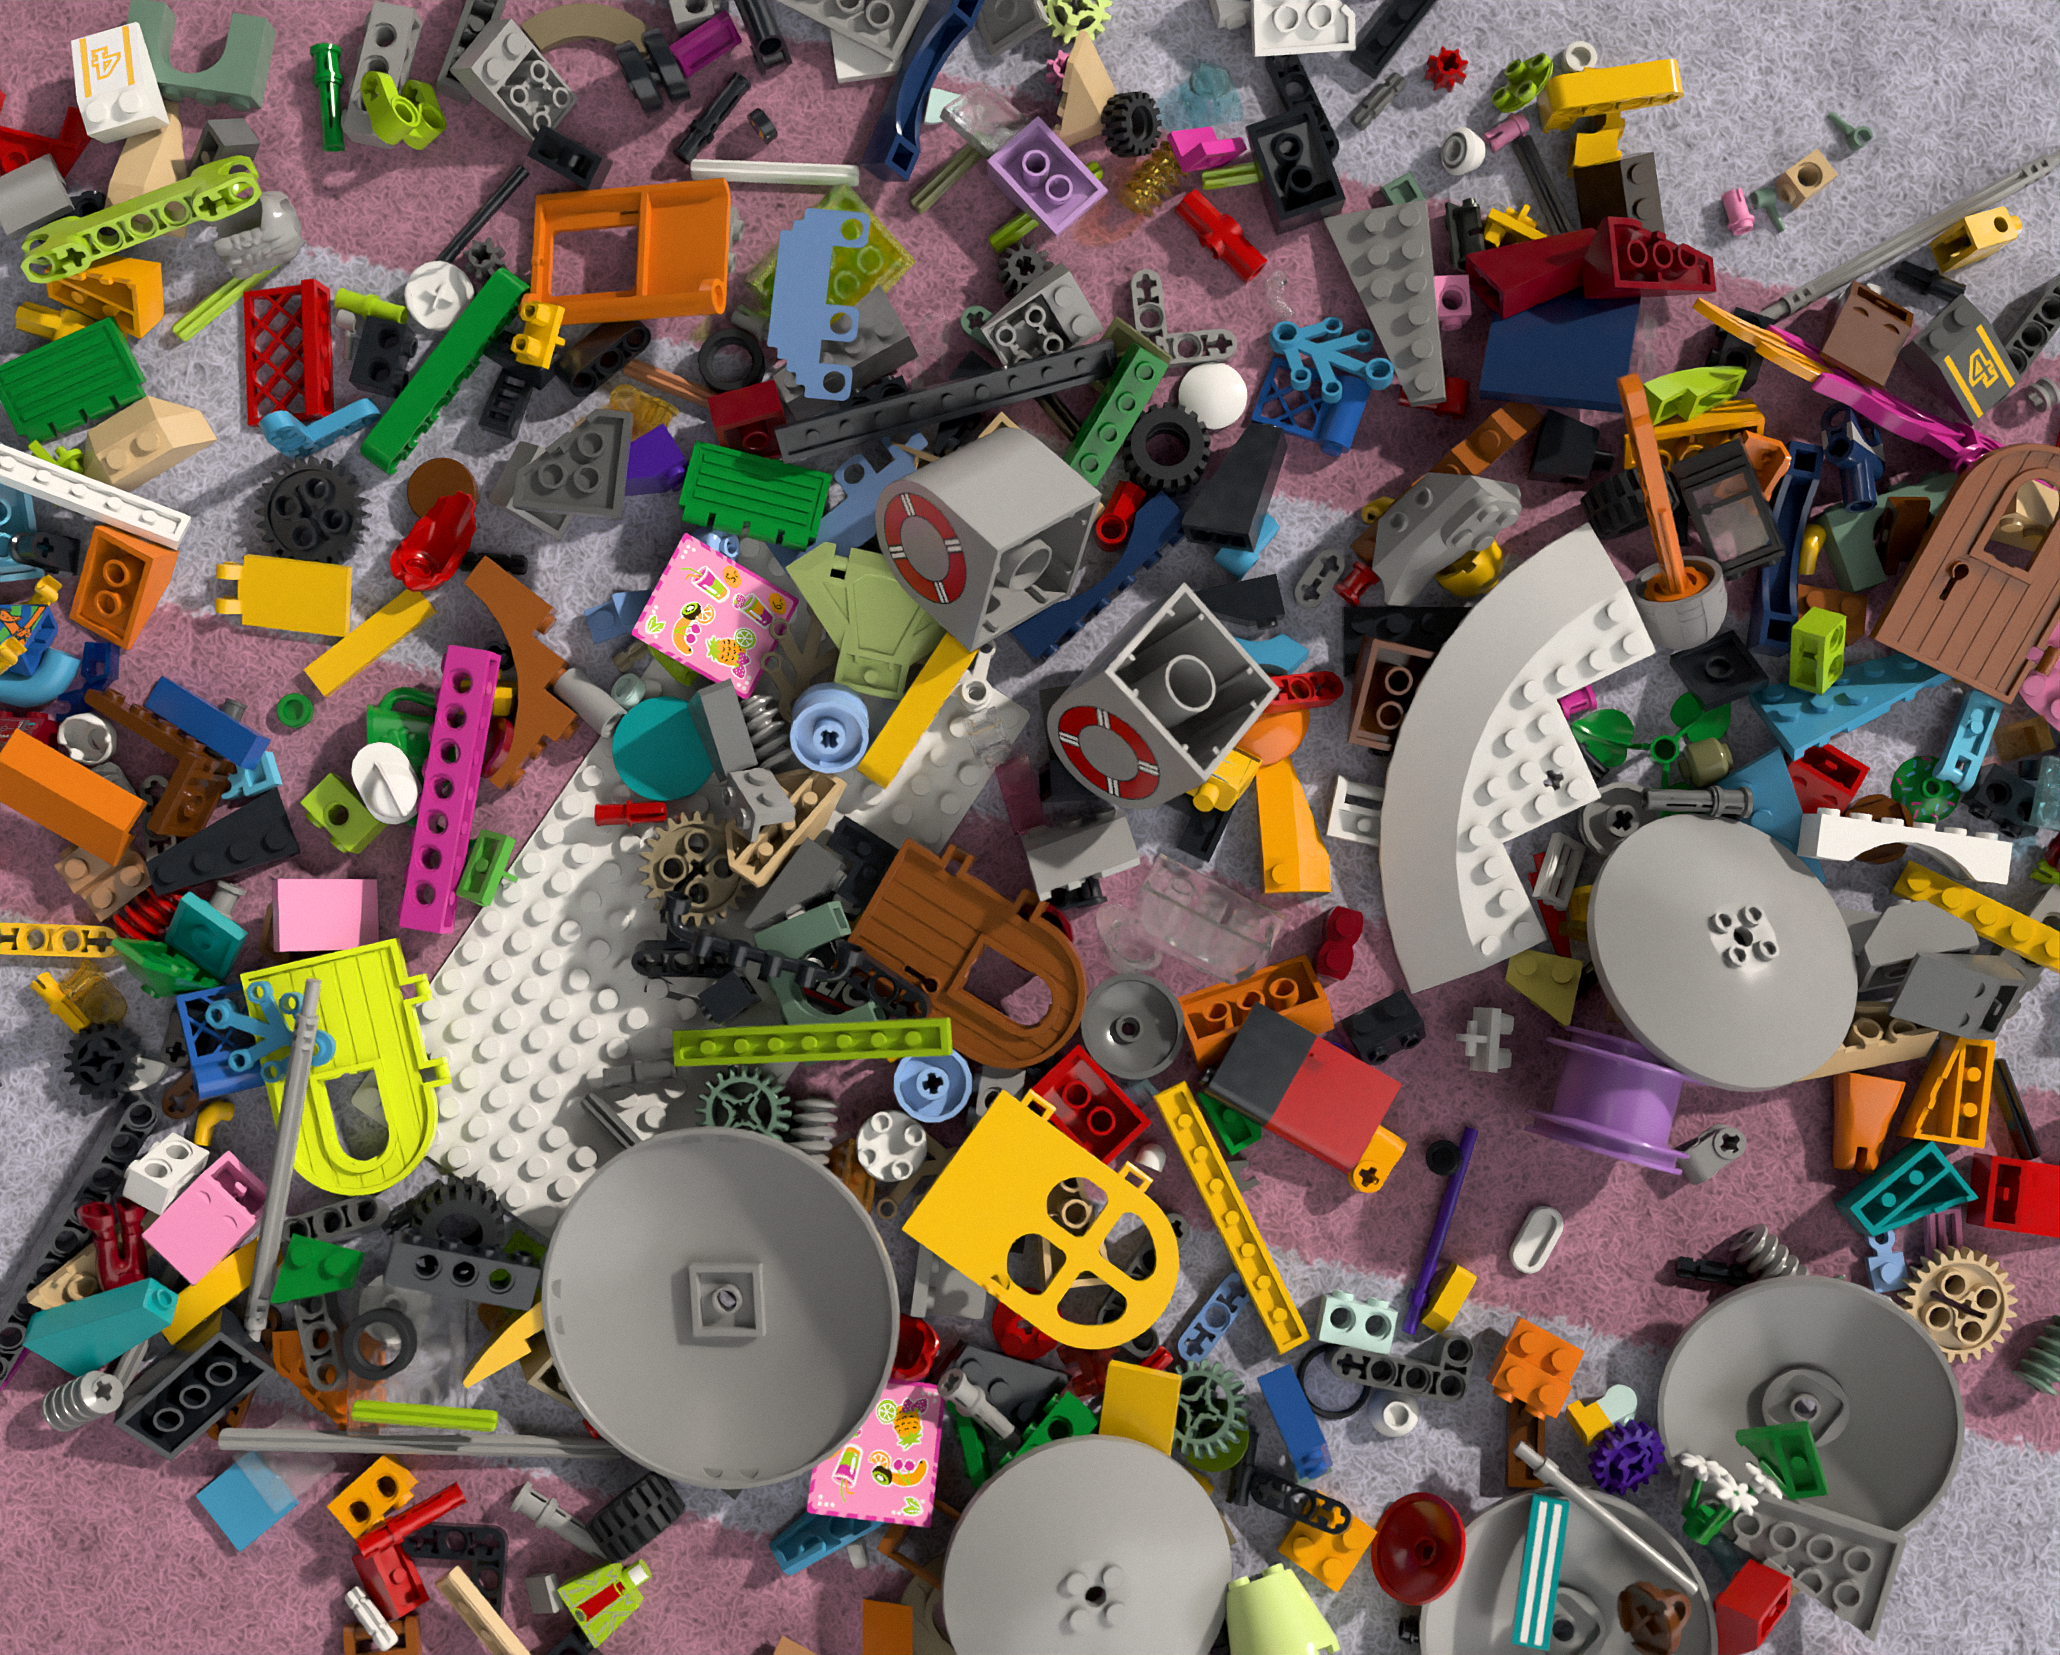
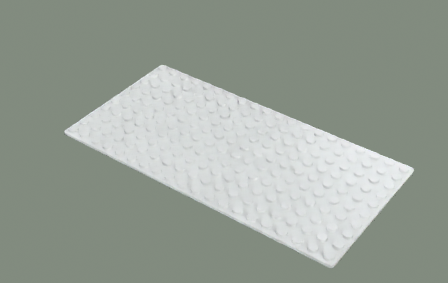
M744 528L741 536H738L740 554L737 563L799 599L789 624L791 626L790 634L802 653L811 621V616L807 612V601L793 579L785 573L765 542L747 538L749 528ZM823 628L817 654L830 637L825 628ZM778 643L774 652L781 657V670L792 687H794L797 673ZM771 657L766 667L768 669H775L777 667L776 659ZM654 658L640 678L646 685L645 694L640 702L661 696L681 698L689 702L698 690L716 683L701 675L689 687L676 681ZM763 672L751 697L756 695H773L774 699L767 704V708H778L781 695L769 674ZM992 688L993 697L990 705L984 710L977 712L965 709L957 697L949 696L886 790L856 771L860 762L878 737L868 730L869 741L863 757L856 765L845 771L833 773L846 782V788L826 827L816 837L814 842L842 861L848 867L844 872L848 875L855 863L826 845L843 816L846 815L899 850L906 838H912L939 855L1030 719L1029 712L994 688ZM972 690L969 692V697L973 700H978L982 697V694L978 690ZM737 695L739 702L745 700ZM792 700L790 703L792 711L796 700ZM779 712L772 717L773 721L784 720ZM785 721V724L778 730L779 734L790 733L791 723ZM614 735L608 738L600 736L508 870V873L518 877L517 883L504 879L501 880L491 905L481 909L430 984L433 1000L415 1005L427 1058L430 1060L446 1056L452 1083L435 1087L438 1103V1126L433 1144L427 1156L462 1180L463 1176L471 1177V1182L474 1185L478 1180L484 1182L486 1191L492 1188L496 1193L497 1200H500L504 1209L550 1240L567 1205L581 1186L601 1166L623 1151L580 1106V1102L587 1094L596 1092L643 1141L662 1133L697 1127L696 1122L706 1120V1115L696 1114L695 1108L706 1107L707 1102L700 1101L697 1096L699 1093L711 1094V1091L705 1087L704 1083L710 1080L718 1085L719 1082L715 1077L717 1071H722L729 1078L728 1066L735 1065L738 1075H741L742 1064L677 1067L678 1079L673 1078L647 1083L646 1087L639 1088L638 1085L609 1091H606L604 1085L603 1068L608 1069L634 1064V1060L642 1059L643 1062L674 1056L672 1031L785 1025L781 1018L780 1010L782 1007L777 995L772 993L768 983L757 979L761 967L759 963L747 960L745 967H734V970L744 973L762 1001L729 1025L709 1023L696 1002L690 998H684L680 1001L666 998L668 992L672 991L696 997L700 1000L697 995L721 978L662 977L672 983L669 984L662 979H649L648 976L641 975L633 969L631 960L634 949L639 942L644 940H666L667 924L660 923L661 915L659 911L653 910L658 900L656 897L651 899L644 898L651 889L650 886H639V882L647 878V873L639 872L637 868L647 865V861L638 855L641 852H650V848L644 843V840L647 838L657 839L652 829L657 826L665 831L667 829L665 823L634 824L633 828H628L627 825L597 827L594 817L595 805L626 804L627 800H632L633 803L663 802L667 808V818H671L676 824H678L677 815L683 812L687 816L688 821H690L693 811H699L701 821H703L707 813L711 812L714 815V824L732 813L729 808L725 807L722 798V792L724 787H727L728 780L719 783L715 771L699 791L682 800L655 801L637 794L624 783L615 768L612 756ZM790 738L783 743L785 747L791 746ZM793 752L789 756L790 760L770 771L773 775L808 767L801 763ZM758 761L754 768H758L764 761ZM692 834L688 839V846L703 848V840L700 836ZM716 845L712 847L702 860L701 865L718 851ZM721 859L716 860L713 866L715 875L722 879L727 875L728 866L725 861ZM774 881L759 888L753 884L742 886L741 889L748 896L745 899H734L739 906L738 910L725 908L728 918L721 919L715 913V921L712 925H708L704 917H702L700 926H685L695 930H709L717 936L729 940H743L754 947L756 941L753 934L758 932L748 929L743 924ZM700 886L698 903L702 901L704 896L703 890ZM838 894L834 895L833 902L840 901L844 912L852 908L853 904ZM805 907L786 918L791 919L805 913ZM783 919L779 920L778 922H776V923H774V924H772V925H770V926H768V927H766V928H764V929H762V930H765V929H767V928H769V927H772V926H774V925H776V924H779V923L783 922ZM685 953L675 956L676 961L680 964L688 965L694 962L693 958ZM645 954V955H644V956H646L647 961H649V962H653V961H654V960H651L650 955H648V954ZM664 954L666 956L664 962L667 963L668 954ZM701 957L700 964L705 963L703 962L704 957ZM715 957L717 958L718 963H724L721 957ZM645 985H647V993L644 992ZM811 1003L815 1008L824 1013H833L832 1011H829L823 1007ZM799 1062L749 1064L750 1075H753L757 1066L763 1067V1074L761 1076L763 1080L770 1073L776 1075L775 1080L770 1084L774 1088L780 1083H786ZM434 1066L420 1069L423 1083L436 1080ZM373 1069L352 1097V1104L388 1129ZM737 1082L725 1090L731 1095L733 1094L740 1099H745L757 1086L747 1082ZM764 1094L763 1099L758 1105L761 1117L764 1116L771 1105L766 1094ZM718 1099L716 1119L719 1126L724 1127L728 1121L729 1113ZM752 1101L745 1103L744 1106L735 1104L739 1110L738 1119L735 1123L742 1121L743 1118L751 1120L748 1109ZM742 1125L739 1128L742 1130L754 1131V1129L747 1125Z

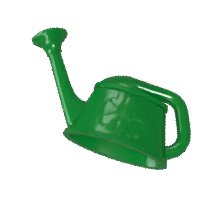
M411 687L395 688L383 696L377 707L371 704L367 705L368 745L377 742L389 743L399 748L408 758L423 790L425 778L422 775V768L425 759L429 757L431 743L429 742L428 734L432 723H435L434 716L423 717L392 711V708L398 702L406 700L437 711L435 695ZM456 746L452 747L448 754L451 763L456 760ZM447 781L443 785L442 790L450 783V781ZM419 813L403 823L415 828ZM436 824L437 831L441 833L445 828ZM477 838L469 839L464 869L467 866Z

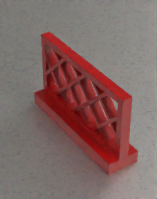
M312 278L301 280V285L243 292L248 426L260 427L258 423L263 417H258V405L266 397L276 404L271 413L285 410L300 422L318 421L334 413L330 289ZM301 295V306L292 316L283 307L292 296ZM267 299L273 306L262 319H259L254 312V300ZM281 311L290 320L276 334L268 325ZM298 326L302 330V340L293 349L284 340ZM266 330L274 339L261 353L256 348L255 339ZM282 345L290 352V355L278 368L269 359L279 346ZM298 359L303 363L304 373L294 382L286 373ZM266 363L275 373L262 386L257 381V372ZM283 378L292 387L279 401L270 392ZM300 393L305 399V412L292 413L287 406Z

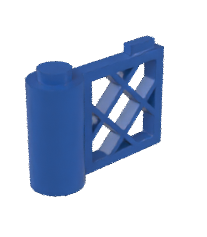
M1273 357L1251 422L1260 425L1268 423L1282 427L1286 434L1318 443L1323 453L1333 457H1340L1341 453H1348L1372 388L1362 379L1353 376L1334 375L1343 387L1342 398L1338 402L1327 403L1321 396L1312 400L1306 389L1302 393L1307 403L1290 411L1283 396L1295 391V389L1290 385L1279 390L1274 381L1278 368L1290 371L1286 360ZM1304 366L1311 372V382L1315 380L1320 381L1316 369ZM1271 386H1272L1273 389H1274V391H1275V393H1273V394H1271V395L1268 396L1269 391H1270ZM1334 389L1327 390L1329 393L1337 392ZM1275 399H1279L1286 413L1275 419L1261 416L1264 405ZM1322 403L1320 411L1318 413L1315 406ZM1311 409L1316 418L1313 430L1310 431L1298 427L1293 417ZM1289 419L1291 425L1284 423V421Z
M242 982L175 996L191 1067L193 1088L198 1101L266 1086L265 1081L261 1077L260 1059L255 1061L252 1068L241 1072H236L229 1066L228 1059L233 1051L248 1049L255 1044L244 1047L236 1045L228 1040L235 1029L234 1027H230L223 1037L206 1027L208 1023L206 1018L201 1024L189 1017L185 1002L201 1000L210 1005L214 1001L209 999V997L221 995L218 1000H223L228 993L242 991L245 1006L240 1013L245 1014L247 1011L249 1016ZM190 1024L198 1028L194 1036L192 1035ZM201 1031L220 1041L213 1054L197 1056L194 1042ZM224 1044L232 1048L231 1050L219 1052ZM240 1054L238 1060L244 1066L245 1059Z

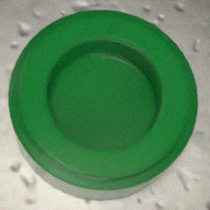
M290 693L280 699L277 704L276 713L283 725L299 729L310 723L314 715V707L307 697L298 693Z

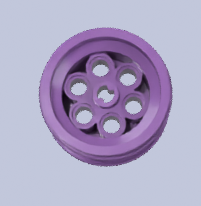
M1569 1025L1565 1027V1031L1572 1033L1569 1042L1551 1037L1545 1038L1547 1043L1565 1048L1567 1052L1551 1111L1541 1112L1530 1108L1526 1109V1113L1535 1116L1533 1126L1525 1124L1524 1130L1593 1152L1681 1175L1682 1169L1675 1167L1677 1158L1687 1160L1690 1156L1687 1153L1671 1149L1667 1143L1683 1083L1688 1082L1705 1087L1709 1085L1693 1080L1686 1074L1674 1070L1654 1056L1642 1044Z

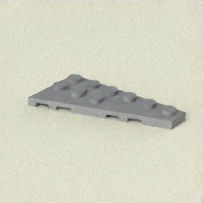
M1426 199L1323 218L1411 407L1447 402Z
M1687 1465L1683 1466L1674 1495L1675 1502L1682 1507H1685L1688 1502L1695 1480L1693 1476L1694 1467ZM1710 1474L1707 1481L1702 1483L1695 1507L1699 1508L1700 1505H1706L1715 1511L1722 1503V1499L1718 1498L1715 1493L1721 1489L1713 1482L1714 1477ZM1735 1480V1482H1736L1737 1485L1740 1484V1483H1744V1482ZM1766 1489L1760 1494L1756 1492L1753 1495L1757 1499L1758 1504L1756 1506L1751 1505L1753 1509L1751 1516L1740 1508L1722 1526L1720 1532L1732 1539L1737 1546L1744 1551L1747 1550L1764 1565L1792 1577L1791 1584L1809 1597L1817 1599L1831 1609L1836 1616L1845 1622L1848 1621L1862 1631L1863 1635L1875 1642L1907 1541L1904 1534L1797 1499L1790 1500L1782 1495L1780 1500L1774 1494L1771 1495Z

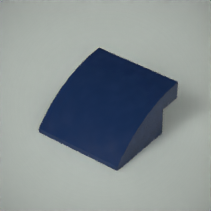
M1580 286L1504 320L1494 311L1479 388L1480 399L1622 413L1623 407L1618 392L1617 379L1629 375L1641 296L1618 299L1585 298L1584 286Z

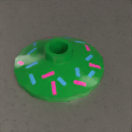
M1930 755L1915 756L1903 762L1894 774L1891 783L1892 798L1895 802L1902 803L1908 809L1913 821L1937 823L1947 818L1957 807L1960 790L1954 787L1953 782L1949 780L1941 781L1932 776L1933 769L1940 760L1939 758ZM1928 782L1932 783L1935 787L1933 794H1929L1926 790Z

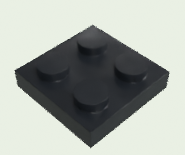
M1734 630L1713 637L1697 647L1670 655V666L1704 713L1769 686L1770 678Z

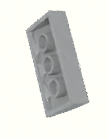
M775 0L895 62L911 39L928 3L927 0Z

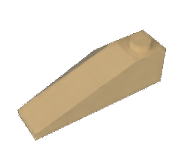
M163 100L170 123L169 126L127 138L109 183L104 209L187 178L188 172L184 159L183 136L177 102ZM172 201L167 203L165 207L171 211H179L184 206L179 202ZM137 214L132 217L135 222L141 224L150 221V218L144 214ZM188 225L163 235L186 239Z

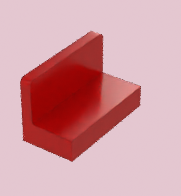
M394 1543L367 1560L364 1559L361 1552L352 1557L354 1566L370 1600L376 1605L386 1621L400 1618L430 1600L412 1558L405 1553L402 1543L399 1545Z

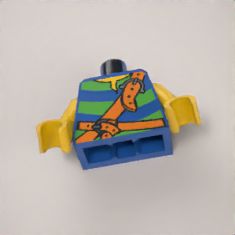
M45 575L37 582L35 586L36 593L28 601L14 605H0V675L9 671L32 677L47 647H50L57 635L59 627L49 605L57 601V591L61 589L62 584L52 576Z

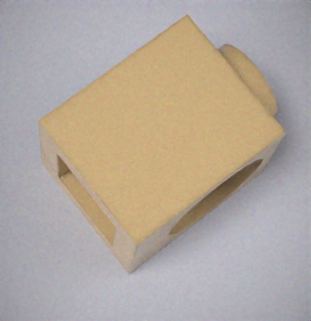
M1817 148L1786 170L1774 184L1777 186L1779 198L1785 204H1791L1796 210L1825 189L1838 174ZM1797 177L1805 179L1808 187L1800 184Z

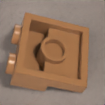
M133 841L116 867L75 844L64 849L59 854L61 861L54 865L72 892L82 896L101 923L107 922L114 914L122 911L126 904L130 905L134 902L137 895L142 896L145 894L148 886L153 887L145 864L146 858Z

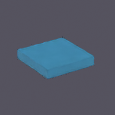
M249 1451L196 1495L239 1552L254 1542L300 1503L260 1451Z

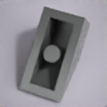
M244 118L207 120L187 171L191 175L193 170L200 166L236 155L250 157L253 162L261 143ZM240 164L234 165L229 170V174L245 172L248 168Z

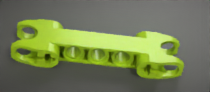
M231 156L196 168L188 178L85 217L69 216L54 221L29 233L21 243V249L25 255L20 262V267L29 282L49 283L85 271L90 266L91 261L200 220L212 222L231 216L257 202L262 194L261 188L256 181L259 174L250 157ZM240 164L246 166L250 173L237 172L229 174V170L234 165ZM252 186L253 192L247 198L236 196ZM176 201L183 204L184 207L179 211H171L165 206L169 202ZM137 214H144L150 218V221L141 224L135 222L132 217ZM102 227H112L117 233L113 236H104L99 232V229ZM35 240L46 241L32 250L30 248L31 243ZM29 264H52V268L46 274H37L30 268Z

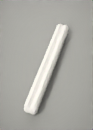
M694 159L690 165V173L694 180L725 178L726 181L857 186L860 178V171L856 165Z

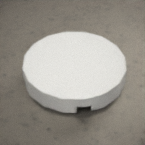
M435 261L427 262L413 271L405 287L404 296L406 307L417 322L427 329L442 332L449 331L475 298V291L470 279L462 270L447 262Z

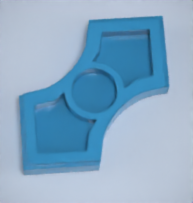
M1284 633L1266 641H1247L1232 635L1265 673H1272L1278 676L1291 675L1309 657V650Z

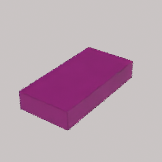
M723 10L669 46V49L683 75L689 78L743 41L730 15Z

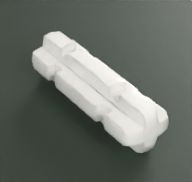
M356 1586L345 1595V1601L354 1611V1614L368 1634L373 1637V1641L381 1651L389 1650L398 1641L396 1633L390 1628L386 1619L361 1586Z

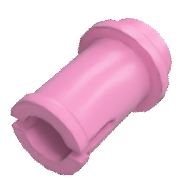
M1521 112L1517 114L1511 113L1508 115V120L1491 131L1484 133L1483 139L1487 145L1492 144L1489 148L1492 153H1496L1500 148L1517 137H1525V132L1530 127Z
M1742 188L1732 189L1721 195V201L1724 204L1730 222L1727 225L1728 231H1732L1734 236L1743 235L1754 228L1755 218L1754 215L1749 214Z

